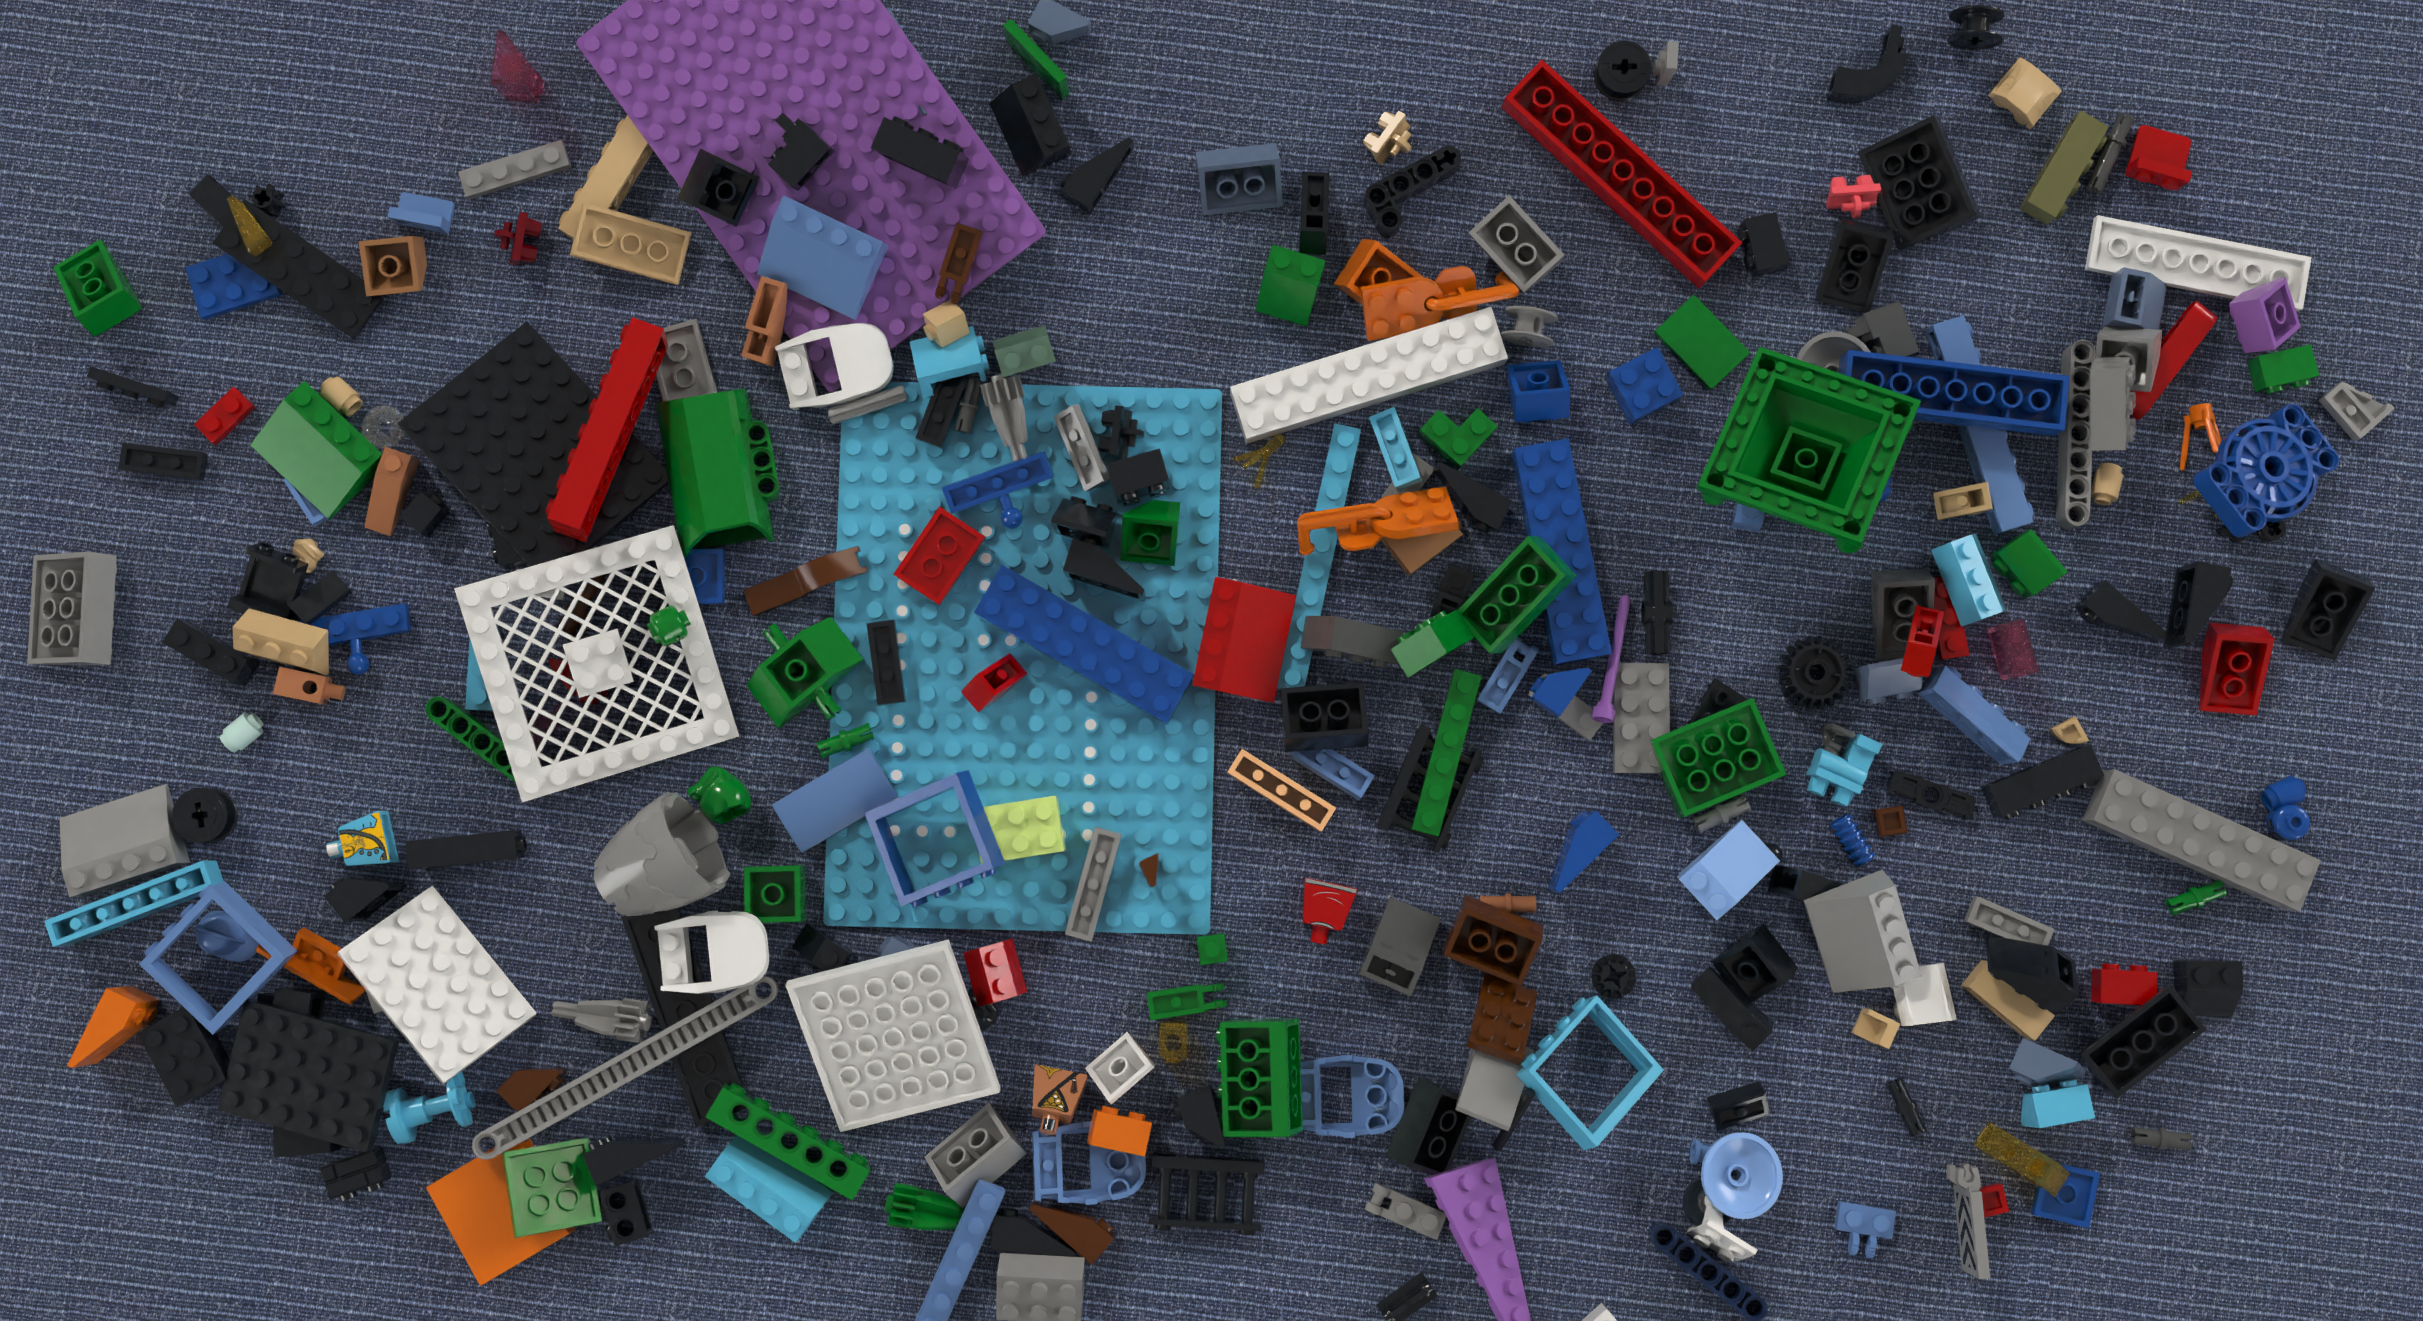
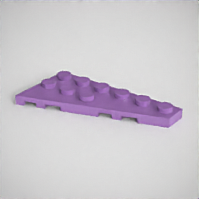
M1487 1158L1424 1178L1427 1186L1432 1187L1437 1197L1435 1201L1439 1209L1444 1210L1449 1220V1228L1467 1263L1472 1264L1477 1274L1475 1278L1479 1286L1484 1287L1489 1297V1305L1497 1321H1531L1496 1158Z

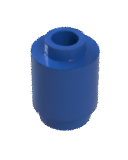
M2288 776L2266 786L2265 790L2260 792V797L2264 806L2269 811H2273L2284 805H2295L2304 801L2307 789L2301 779Z

